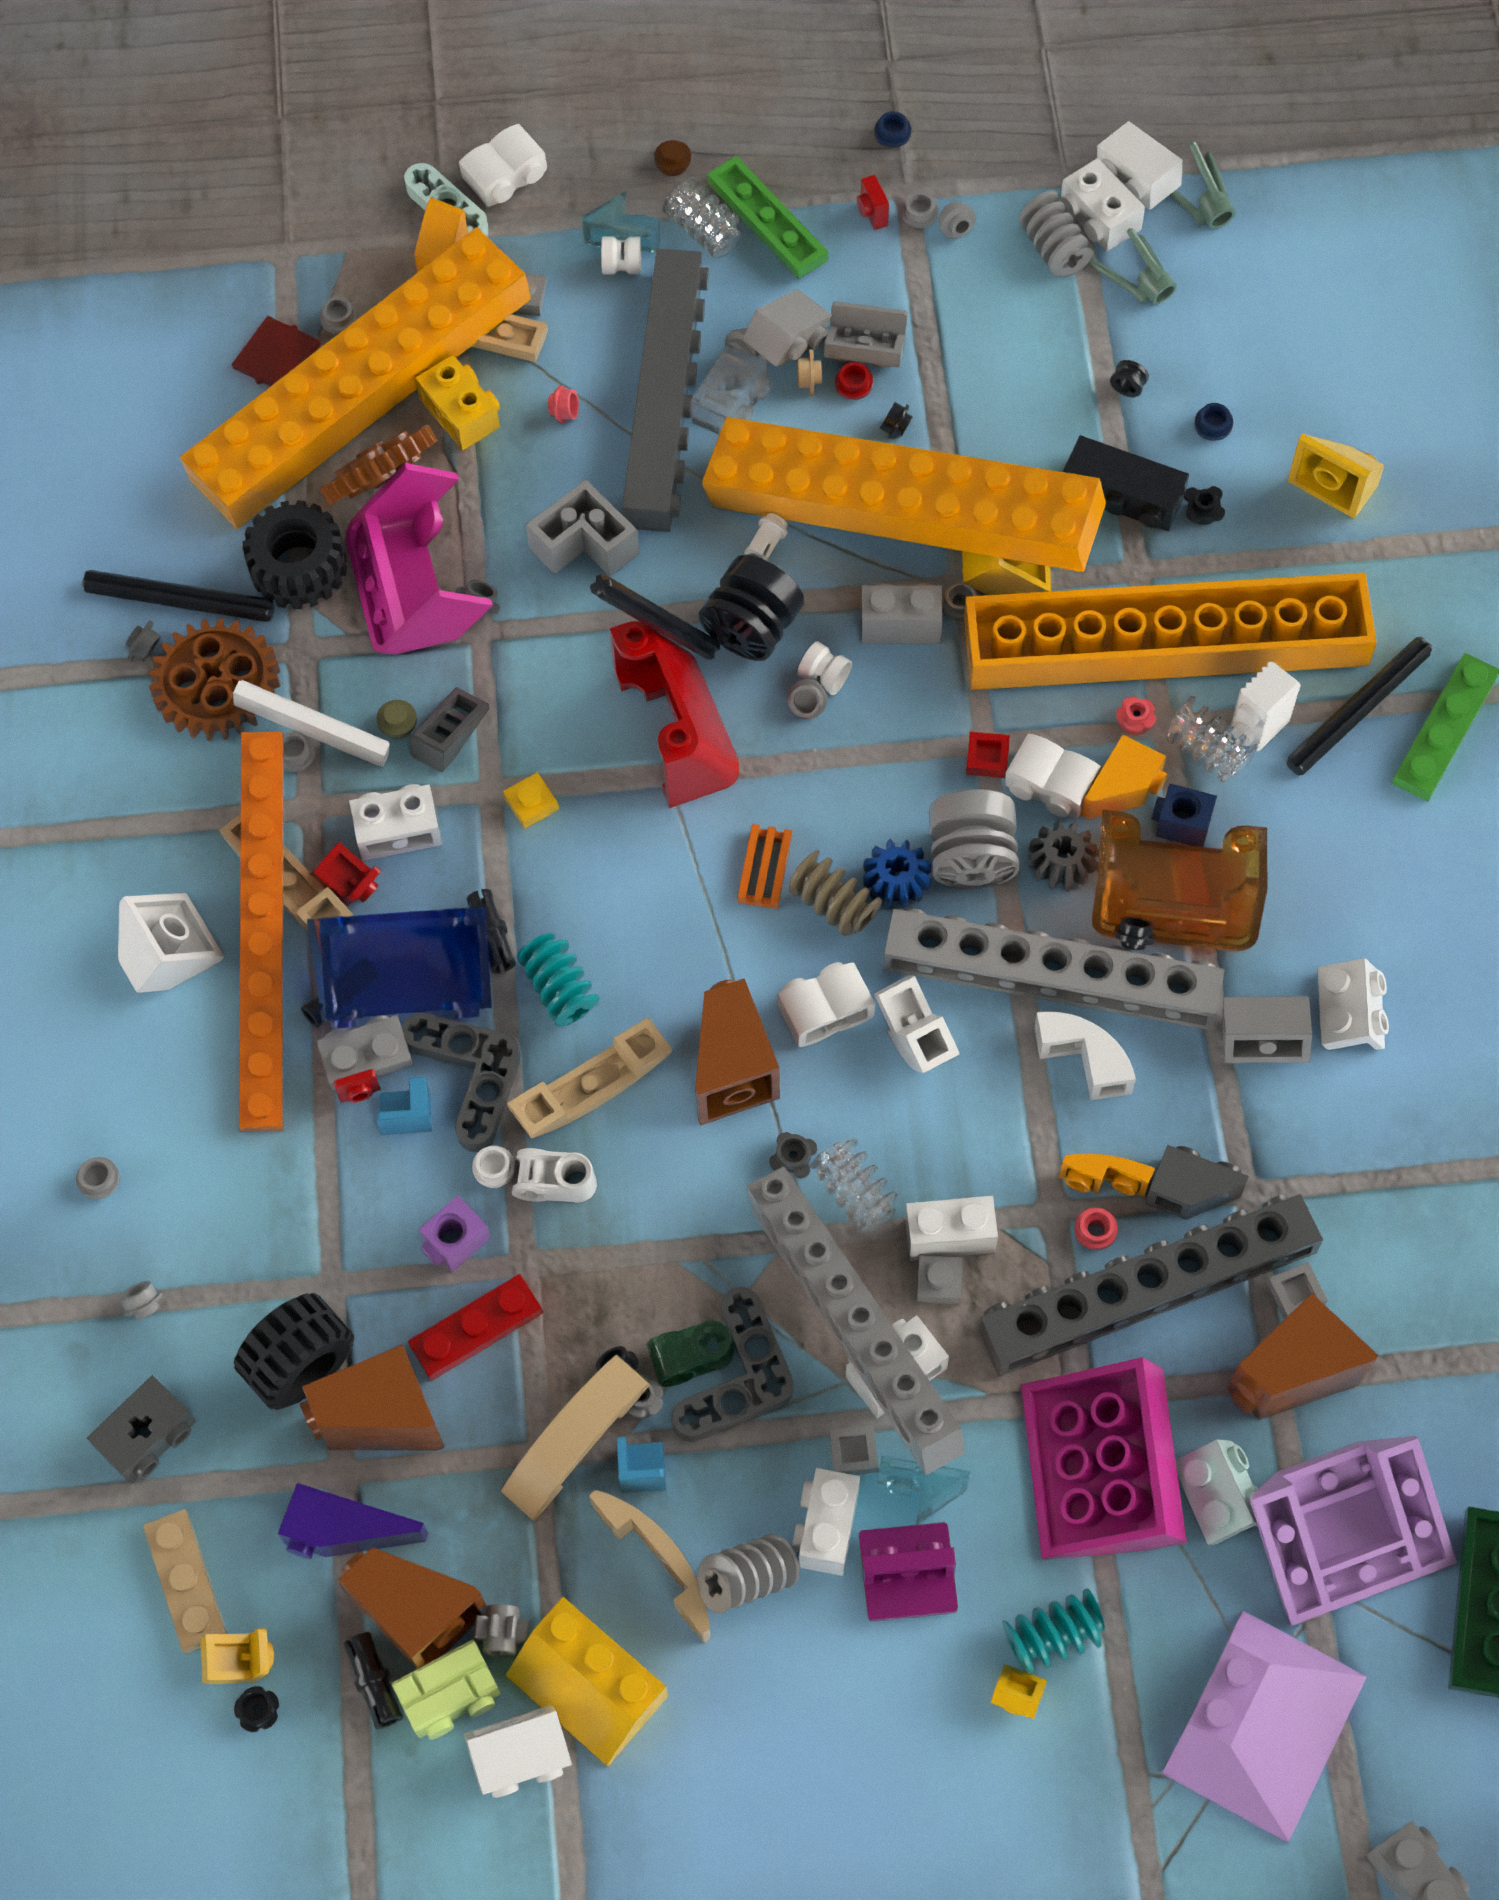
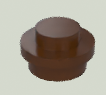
M678 140L665 141L655 150V164L665 175H681L691 163L690 148Z

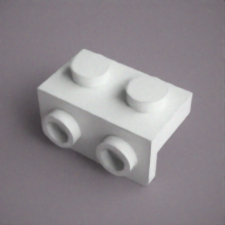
M1366 958L1318 967L1321 1045L1327 1050L1368 1043L1375 1050L1384 1049V1035L1388 1034L1389 1023L1382 1006V996L1386 994L1387 990L1383 973L1376 969Z

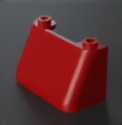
M630 621L609 628L614 675L621 692L628 690L629 687L637 688L643 692L646 701L666 695L676 719L675 722L663 727L657 739L658 749L664 764L665 783L662 784V790L669 808L732 786L739 776L738 757L693 654L640 621Z

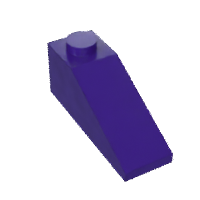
M297 1483L278 1535L284 1544L288 1545L286 1548L288 1552L302 1558L311 1559L313 1553L324 1557L368 1551L372 1547L382 1549L425 1542L428 1531L422 1522Z

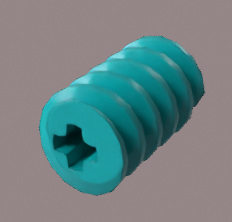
M546 933L526 943L519 950L517 959L519 964L525 967L524 971L527 978L532 980L534 991L540 994V1002L543 1006L547 1007L549 1018L555 1021L554 1024L556 1026H566L586 1016L599 1003V997L597 994L586 995L591 990L592 984L588 980L579 981L584 975L583 968L579 966L571 968L576 963L577 957L573 953L564 954L569 949L568 941L563 939L554 942L555 935Z
M1088 1588L1082 1592V1603L1075 1595H1068L1065 1599L1066 1610L1059 1602H1050L1049 1617L1039 1607L1034 1608L1032 1611V1623L1025 1615H1017L1015 1617V1630L1007 1621L1003 1620L1004 1631L1014 1656L1029 1674L1034 1673L1033 1658L1038 1657L1046 1668L1051 1666V1651L1055 1650L1063 1661L1068 1660L1067 1645L1072 1644L1080 1655L1085 1653L1084 1639L1087 1637L1097 1648L1101 1647V1632L1105 1630V1623L1099 1605Z

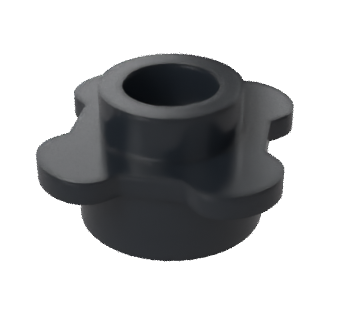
M1216 486L1201 490L1195 487L1188 488L1184 493V499L1188 502L1186 517L1200 525H1207L1214 521L1222 520L1225 516V509L1221 507L1220 501L1223 496L1222 490ZM1206 502L1208 506L1201 505V503Z

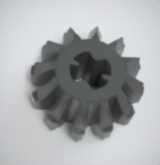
M1059 820L1054 823L1053 831L1042 826L1039 830L1038 838H1033L1030 842L1029 850L1032 854L1029 855L1028 865L1030 868L1036 869L1035 878L1037 881L1049 879L1048 887L1050 890H1053L1057 883H1063L1064 888L1069 892L1073 887V881L1084 886L1088 880V874H1093L1096 870L1097 861L1094 858L1098 854L1097 844L1090 843L1091 834L1089 830L1077 833L1078 825L1075 821L1069 826V829L1063 828ZM1060 854H1066L1067 857H1066V858H1060L1059 855H1060Z

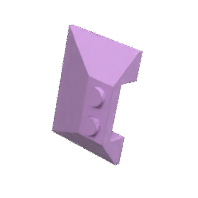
M1416 1436L1358 1441L1276 1472L1249 1497L1286 1617L1291 1626L1457 1564L1422 1448Z
M1242 1611L1162 1774L1288 1843L1367 1676Z

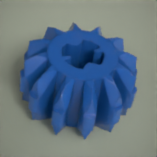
M889 839L886 842V850L875 845L871 853L872 858L864 860L863 870L866 874L863 875L862 881L863 886L871 888L870 898H872V901L877 897H884L886 909L892 906L893 901H899V905L903 910L908 907V898L919 903L923 898L922 890H928L931 886V878L928 875L932 870L930 861L923 860L924 851L922 847L910 851L908 839L902 843L901 847H896L895 843ZM896 872H900L898 877L894 876Z

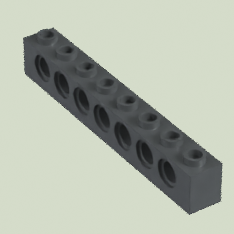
M1286 1194L1275 1196L1262 1205L1263 1208L1248 1214L1245 1209L1239 1210L1224 1218L1223 1224L1209 1229L1207 1225L1195 1227L1184 1234V1239L1169 1244L1168 1240L1156 1242L1144 1250L1145 1254L1132 1259H1129L1127 1255L1117 1257L1105 1264L1104 1270L1090 1275L1088 1271H1082L1068 1277L1064 1281L1065 1285L1049 1290L1047 1286L1040 1287L1026 1294L1024 1301L1009 1306L1008 1302H1002L988 1308L984 1312L985 1316L980 1317L978 1330L998 1376L1011 1373L1316 1254L1323 1238L1302 1195L1298 1194L1287 1198ZM1261 1228L1271 1229L1276 1233L1278 1240L1273 1242L1265 1241L1258 1235L1257 1230ZM1222 1243L1231 1244L1237 1249L1239 1255L1235 1257L1224 1256L1220 1253L1217 1246ZM1185 1258L1191 1259L1197 1263L1199 1270L1193 1273L1185 1272L1179 1267L1178 1261ZM1151 1274L1158 1279L1160 1285L1155 1288L1144 1287L1139 1282L1138 1276ZM1104 1289L1113 1290L1118 1294L1120 1301L1114 1304L1105 1303L1099 1298L1097 1293ZM1062 1305H1072L1079 1311L1080 1316L1076 1319H1065L1058 1313L1057 1309ZM1023 1320H1030L1039 1326L1040 1331L1034 1335H1026L1018 1329L1017 1324Z

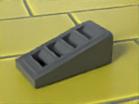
M456 687L410 736V753L412 757L443 772L451 764L489 710V704ZM457 706L469 712L470 714L466 716L456 711L454 708ZM446 719H449L450 721L458 724V727L446 721ZM437 732L444 734L447 738L437 734Z

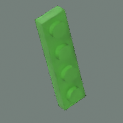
M737 155L707 174V183L798 280L828 261V251Z
M1464 652L1394 776L1393 785L1429 802L1499 676L1498 668Z

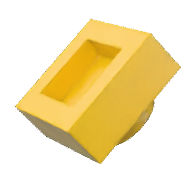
M538 772L502 791L504 800L524 829L559 810L557 800Z
M1004 1664L990 1703L1002 1707L1011 1714L1023 1715L1034 1720L1047 1680Z

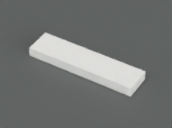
M239 680L233 692L235 706L379 767H384L389 755L390 743L244 680Z

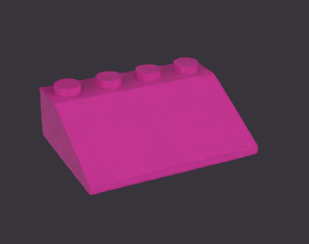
M1141 1357L1021 1384L1042 1559L1050 1560L1139 1552L1187 1543L1163 1368Z

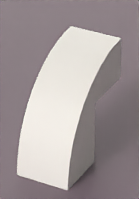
M1037 1012L1034 1031L1040 1059L1081 1054L1090 1100L1132 1095L1136 1081L1133 1067L1125 1051L1109 1033L1091 1021L1079 1016L1061 1012Z

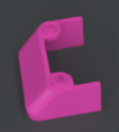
M404 463L348 524L346 544L371 644L378 653L396 655L457 640L493 606L491 599L439 590L427 545L442 528L443 520L438 500L459 480L457 473Z

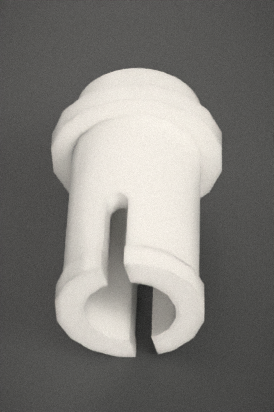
M768 513L766 517L760 518L758 522L760 528L750 545L745 549V555L753 553L752 556L768 561L778 541L786 537L788 524L782 517L774 513Z

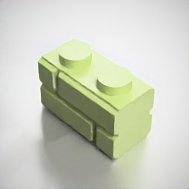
M474 1639L391 1683L419 1739L428 1735L429 1739L433 1740L445 1735L454 1728L453 1720L466 1713H469L470 1717L473 1718L489 1711L495 1706L493 1699L501 1695Z

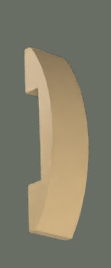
M241 813L219 830L220 834L239 858L241 856ZM284 845V909L311 935L323 943L354 919V915L328 887L324 888L310 875V872Z
M649 1017L614 1037L613 1045L547 1086L543 1081L509 1101L507 1106L531 1139L544 1135L579 1119L626 1090L663 1061L672 1052V1048Z
M615 1355L576 1393L542 1432L517 1465L501 1492L531 1520L535 1521L564 1487L561 1485L562 1482L617 1417L622 1418L649 1387L650 1383L618 1355Z
M598 1490L592 1492L589 1495L592 1508L614 1535L620 1540L634 1529L684 1590L674 1599L675 1609L703 1643L708 1641L711 1636L706 1605L699 1593L697 1579L693 1570L676 1544L653 1520L637 1508L610 1494Z

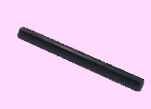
M599 574L596 576V582L590 584L591 593L701 657L711 660L715 658V652L720 650V643L711 636L609 576Z

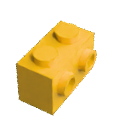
M454 355L449 356L415 377L419 400L462 451L500 428L498 411L501 408L497 398L490 390L484 391L480 387L478 378L468 364L463 366Z

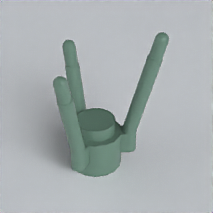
M1192 141L1189 147L1209 190L1198 199L1199 209L1176 190L1170 196L1193 216L1198 226L1207 223L1210 229H1217L1233 219L1235 208L1228 198L1213 154L1211 152L1206 153L1207 166L1196 142Z
M1130 228L1127 234L1148 265L1137 278L1140 282L1139 287L1091 258L1088 265L1132 293L1141 304L1149 299L1153 305H1158L1174 293L1177 284L1164 270L1145 237L1137 235L1135 230Z

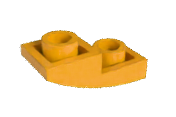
M1072 1154L1065 1155L1059 1177L1065 1179V1183L1069 1187L1083 1193L1091 1191L1098 1194L1106 1180L1111 1182L1114 1189L1125 1195L1133 1196L1138 1194L1145 1197L1155 1168L1140 1162L1111 1155Z

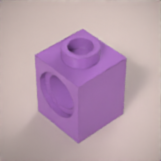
M458 1195L419 1229L424 1243L420 1247L423 1253L435 1266L443 1263L451 1272L457 1269L491 1239L487 1225ZM450 1230H458L463 1233L461 1238L455 1243L447 1244L441 1241L442 1236Z

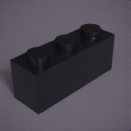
M1079 435L1063 470L1065 473L1100 478L1106 501L1104 509L1108 513L1124 515L1140 521L1149 528H1160L1168 532L1184 499L1190 475L1189 473Z

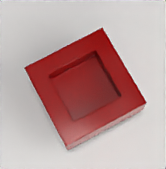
M876 175L862 178L861 195L857 196L860 214L863 218H869L874 230L888 226L889 202Z
M970 732L966 775L1006 778L1010 735Z

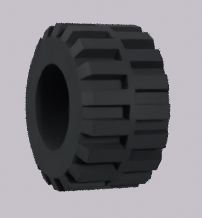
M297 500L296 505H290L289 501L280 502L281 507L274 509L271 505L265 508L266 514L264 516L257 514L252 519L254 527L247 526L244 533L246 540L242 544L245 562L257 592H262L263 598L275 600L277 606L281 608H286L288 604H292L293 609H302V604L309 603L310 607L319 605L317 600L322 597L328 600L333 596L331 589L340 588L343 583L341 576H346L347 556L338 524L334 523L333 516L328 511L322 513L321 506L313 503L310 507H307L306 501ZM306 547L313 549V552L307 558L298 562L285 563L277 560L281 554L292 548Z
M306 1293L275 1308L251 1330L237 1351L233 1363L235 1365L234 1369L268 1408L280 1410L306 1398L302 1386L337 1372L353 1346L354 1335L318 1294Z

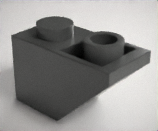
M1167 1145L1145 1204L1186 1220L1241 1198L1249 1176L1241 1173V1170L1231 1163L1223 1161L1214 1163L1201 1158L1197 1151L1189 1147L1177 1146L1175 1148Z

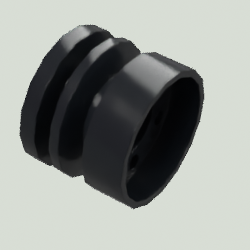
M739 555L732 561L720 579V587H717L710 594L709 600L700 609L699 621L704 630L728 651L749 660L765 661L774 651L775 645L782 639L783 629H786L793 622L804 605V595L798 584L776 565L759 557Z

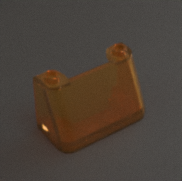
M1102 810L1092 906V926L1099 934L1115 938L1114 930L1116 926L1120 925L1121 918L1138 917L1149 920L1154 924L1155 943L1227 951H1244L1256 944L1268 890L1266 827L1244 825L1231 828L1223 838L1222 848L1216 849L1140 840L1141 825L1136 817L1125 812Z

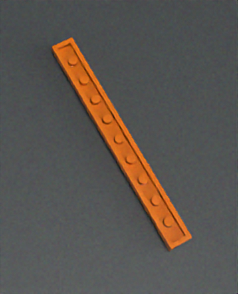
M241 732L239 1129L241 1132L283 1131L284 737L282 732Z

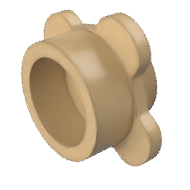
M809 349V357H799L797 359L798 388H809L810 396L814 395V384H822L821 360L814 361L813 349Z

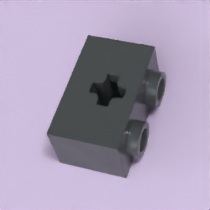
M151 1375L87 1437V1440L131 1485L136 1479L139 1478L141 1480L150 1475L159 1464L158 1458L169 1447L175 1448L183 1443L192 1431L191 1426L196 1421L190 1412ZM143 1427L151 1431L150 1436L147 1438L138 1434L139 1430Z

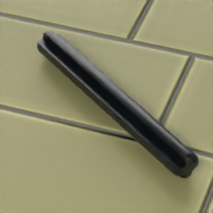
M87 570L82 581L84 591L91 594L264 622L271 621L274 613V603L269 598L96 570Z
M1423 637L1413 639L1288 756L1286 763L1288 768L1298 776L1304 775L1431 655L1433 649L1431 644L1426 642Z

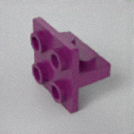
M940 1522L870 1529L859 1532L869 1621L924 1617L957 1612L958 1602L954 1578L956 1560L954 1547L950 1545L947 1523Z

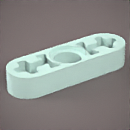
M418 163L407 169L404 176L407 193L420 207L425 210L430 198L439 201L452 199L456 201L455 207L465 211L466 222L470 225L467 227L468 233L474 229L471 226L477 224V228L488 236L489 230L485 213L433 166L426 163ZM424 182H429V188L424 184Z

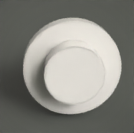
M488 1146L476 1154L473 1159L472 1170L474 1177L481 1185L489 1188H498L504 1186L512 1179L515 1172V1162L512 1154L507 1149L500 1146Z

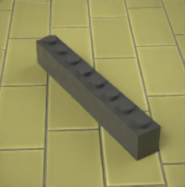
M670 249L656 250L622 505L623 516L636 529L671 532L672 517H679L681 494L675 492L676 484L684 483L685 460H680V452L688 450L689 428L684 427L685 418H692L693 395H688L689 386L696 385L697 363L692 362L693 354L700 353L701 331L696 330L697 322H704L705 299H700L701 290H708L709 268L702 267V252Z

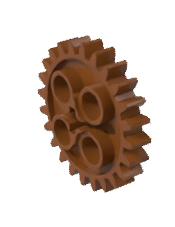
M425 425L410 434L406 430L385 442L380 441L356 455L357 459L335 471L334 473L337 477L321 486L319 490L328 505L347 495L351 499L373 487L376 489L385 484L404 463L413 464L421 459V451L427 449L438 440L429 425Z
M219 618L216 626L210 628L207 620L202 619L201 630L196 631L193 626L187 624L186 630L188 635L183 637L174 632L172 633L175 640L173 646L165 643L161 644L165 657L154 656L153 661L157 669L149 671V676L153 683L149 685V689L153 698H155L153 699L157 711H162L161 713L166 723L173 721L177 732L180 733L188 726L189 734L193 739L203 730L207 741H211L215 731H220L222 737L226 740L231 728H235L241 735V732H244L242 723L247 721L253 726L258 725L254 713L234 705L233 692L239 680H244L274 694V689L281 686L279 677L276 675L280 673V668L277 660H275L276 656L273 648L267 647L268 645L263 635L256 637L252 626L247 627L241 632L238 620H235L229 628H226L223 619ZM218 652V653H217L215 656H213V657H210V658H205V657H204V656L207 655L208 653ZM241 671H250L247 675L236 676ZM194 682L191 686L180 687L183 683ZM217 701H226L223 705L212 706Z

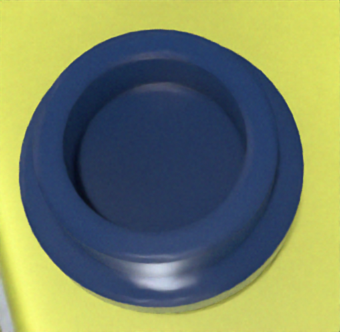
M891 111L883 114L875 125V138L883 146L890 148L900 147L906 144L911 137V125L900 112Z
M1209 403L1197 412L1194 426L1201 437L1211 441H1218L1226 438L1231 433L1234 421L1226 406L1220 403Z

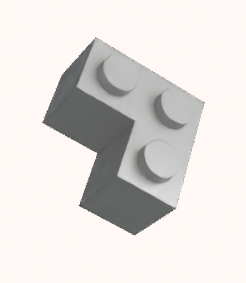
M586 479L526 524L529 549L554 574L583 552L609 576L639 555L637 529Z

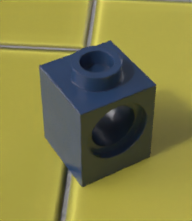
M1169 783L1166 797L1157 796L1151 820L1159 822L1155 837L1203 849L1217 795ZM1174 812H1185L1189 814L1191 818H1178L1174 815Z

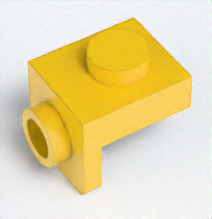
M257 1628L250 1634H206L200 1638L202 1684L256 1683L269 1673V1669L272 1668L274 1648L272 1642L267 1641L266 1628Z

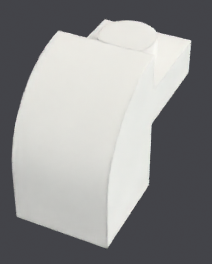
M909 975L874 993L889 1026L887 1032L893 1044L913 1070L925 1073L960 1054L943 1016L932 1014L915 976Z

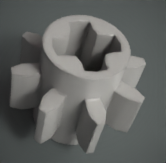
M492 1604L486 1606L485 1616H476L473 1639L475 1642H483V1654L496 1657L516 1656L517 1645L523 1646L525 1644L529 1631V1620L519 1619L520 1608L511 1605Z

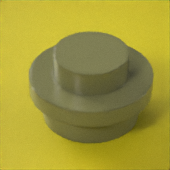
M392 700L381 706L376 720L380 731L384 735L393 739H402L414 730L417 724V715L410 703L404 700Z

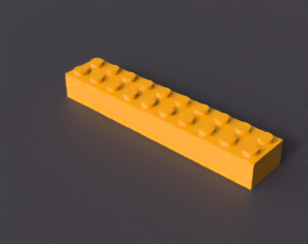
M474 228L181 455L180 459L189 480L238 530L417 389L415 377L451 355L457 358L475 344L478 338L489 333L503 322L504 318L513 314L530 301L531 295L526 273L480 229Z
M732 417L725 418L702 480L704 490L714 508L760 516L774 513L788 521L1084 572L1106 505L1100 478Z
M1366 572L966 596L964 630L970 690L1261 672L1262 667L1267 666V662L1276 663L1284 671L1369 666L1377 644Z

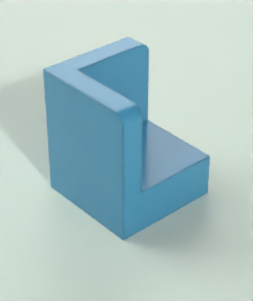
M426 1077L409 1078L408 1091L383 1092L380 1094V1112L377 1113V1124L381 1135L432 1131L431 1091Z
M626 1436L617 1437L618 1472L621 1492L666 1490L663 1442L627 1444Z

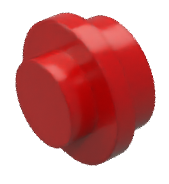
M850 362L837 372L835 387L837 392L844 398L858 400L866 397L871 392L873 376L865 365L858 362Z

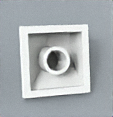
M187 893L125 896L119 902L118 961L137 993L170 990L221 962L225 957Z

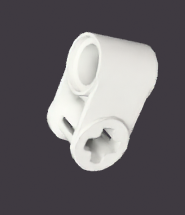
M525 1148L517 1151L516 1160L520 1163L518 1182L512 1188V1195L514 1197L532 1202L547 1200L580 1203L585 1202L594 1195L597 1188L596 1176L591 1162L583 1154L576 1152H552L535 1148ZM573 1172H583L586 1174L585 1178L577 1184L566 1182V1178Z

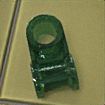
M714 1320L705 1321L679 1331L660 1334L650 1339L646 1344L658 1385L661 1387H673L695 1377L721 1370L729 1365L734 1356V1346L728 1328L721 1322ZM715 1339L719 1350L711 1352L708 1347V1341Z

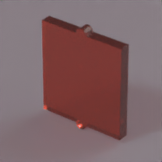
M267 315L234 360L232 367L254 378L256 384L264 383L272 386L316 352L321 342L299 331L296 325L289 326Z

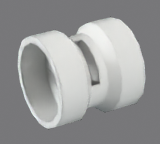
M614 236L602 237L601 259L603 275H614L617 271H626L629 275L641 274L640 236H629L626 240H617Z
M817 641L810 646L802 658L797 675L803 679H813L820 682L826 692L833 696L842 688L851 672L852 661L842 655L834 657L828 647Z

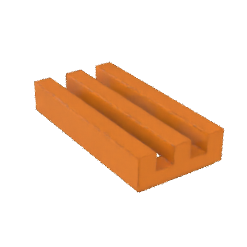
M752 824L737 897L738 903L772 909L779 908L792 841V830L784 829V832H778L775 827L768 826V830L760 829V825ZM765 840L755 895H748L758 841ZM774 842L781 843L775 879L771 898L763 896Z

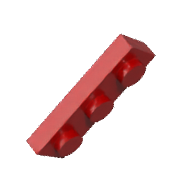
M519 1273L407 1342L430 1381H433L542 1315L543 1310Z

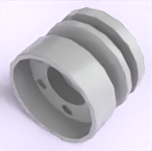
M967 789L941 796L930 804L929 827L930 836L934 841L931 848V857L933 858L932 876L937 882L948 887L979 889L1000 885L1010 881L1017 875L1019 870V858L1016 855L1018 843L1013 837L1017 829L1015 803L1011 797L992 790Z

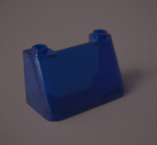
M485 907L307 919L308 938L322 1021H330L331 1028L356 1027V1019L364 1018L365 1016L446 1010L454 1011L455 1018L480 1017L479 1009L492 1008Z

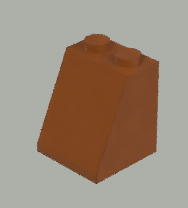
M745 978L735 982L731 979L720 981L714 984L710 990L704 992L695 1083L697 1116L700 1126L780 1099L779 1065Z
M1311 1293L1238 1364L1228 1390L1232 1393L1230 1395L1232 1401L1242 1412L1248 1415L1253 1413L1261 1420L1358 1386L1367 1376L1378 1354Z
M403 1344L302 1386L307 1401L300 1403V1407L309 1428H311L315 1439L318 1440L324 1437L330 1450L437 1451L444 1448Z
M374 1547L365 1554L358 1552L351 1557L342 1568L344 1574L338 1579L349 1598L416 1670L445 1655L474 1627L476 1616H485L486 1613L485 1601L475 1586Z

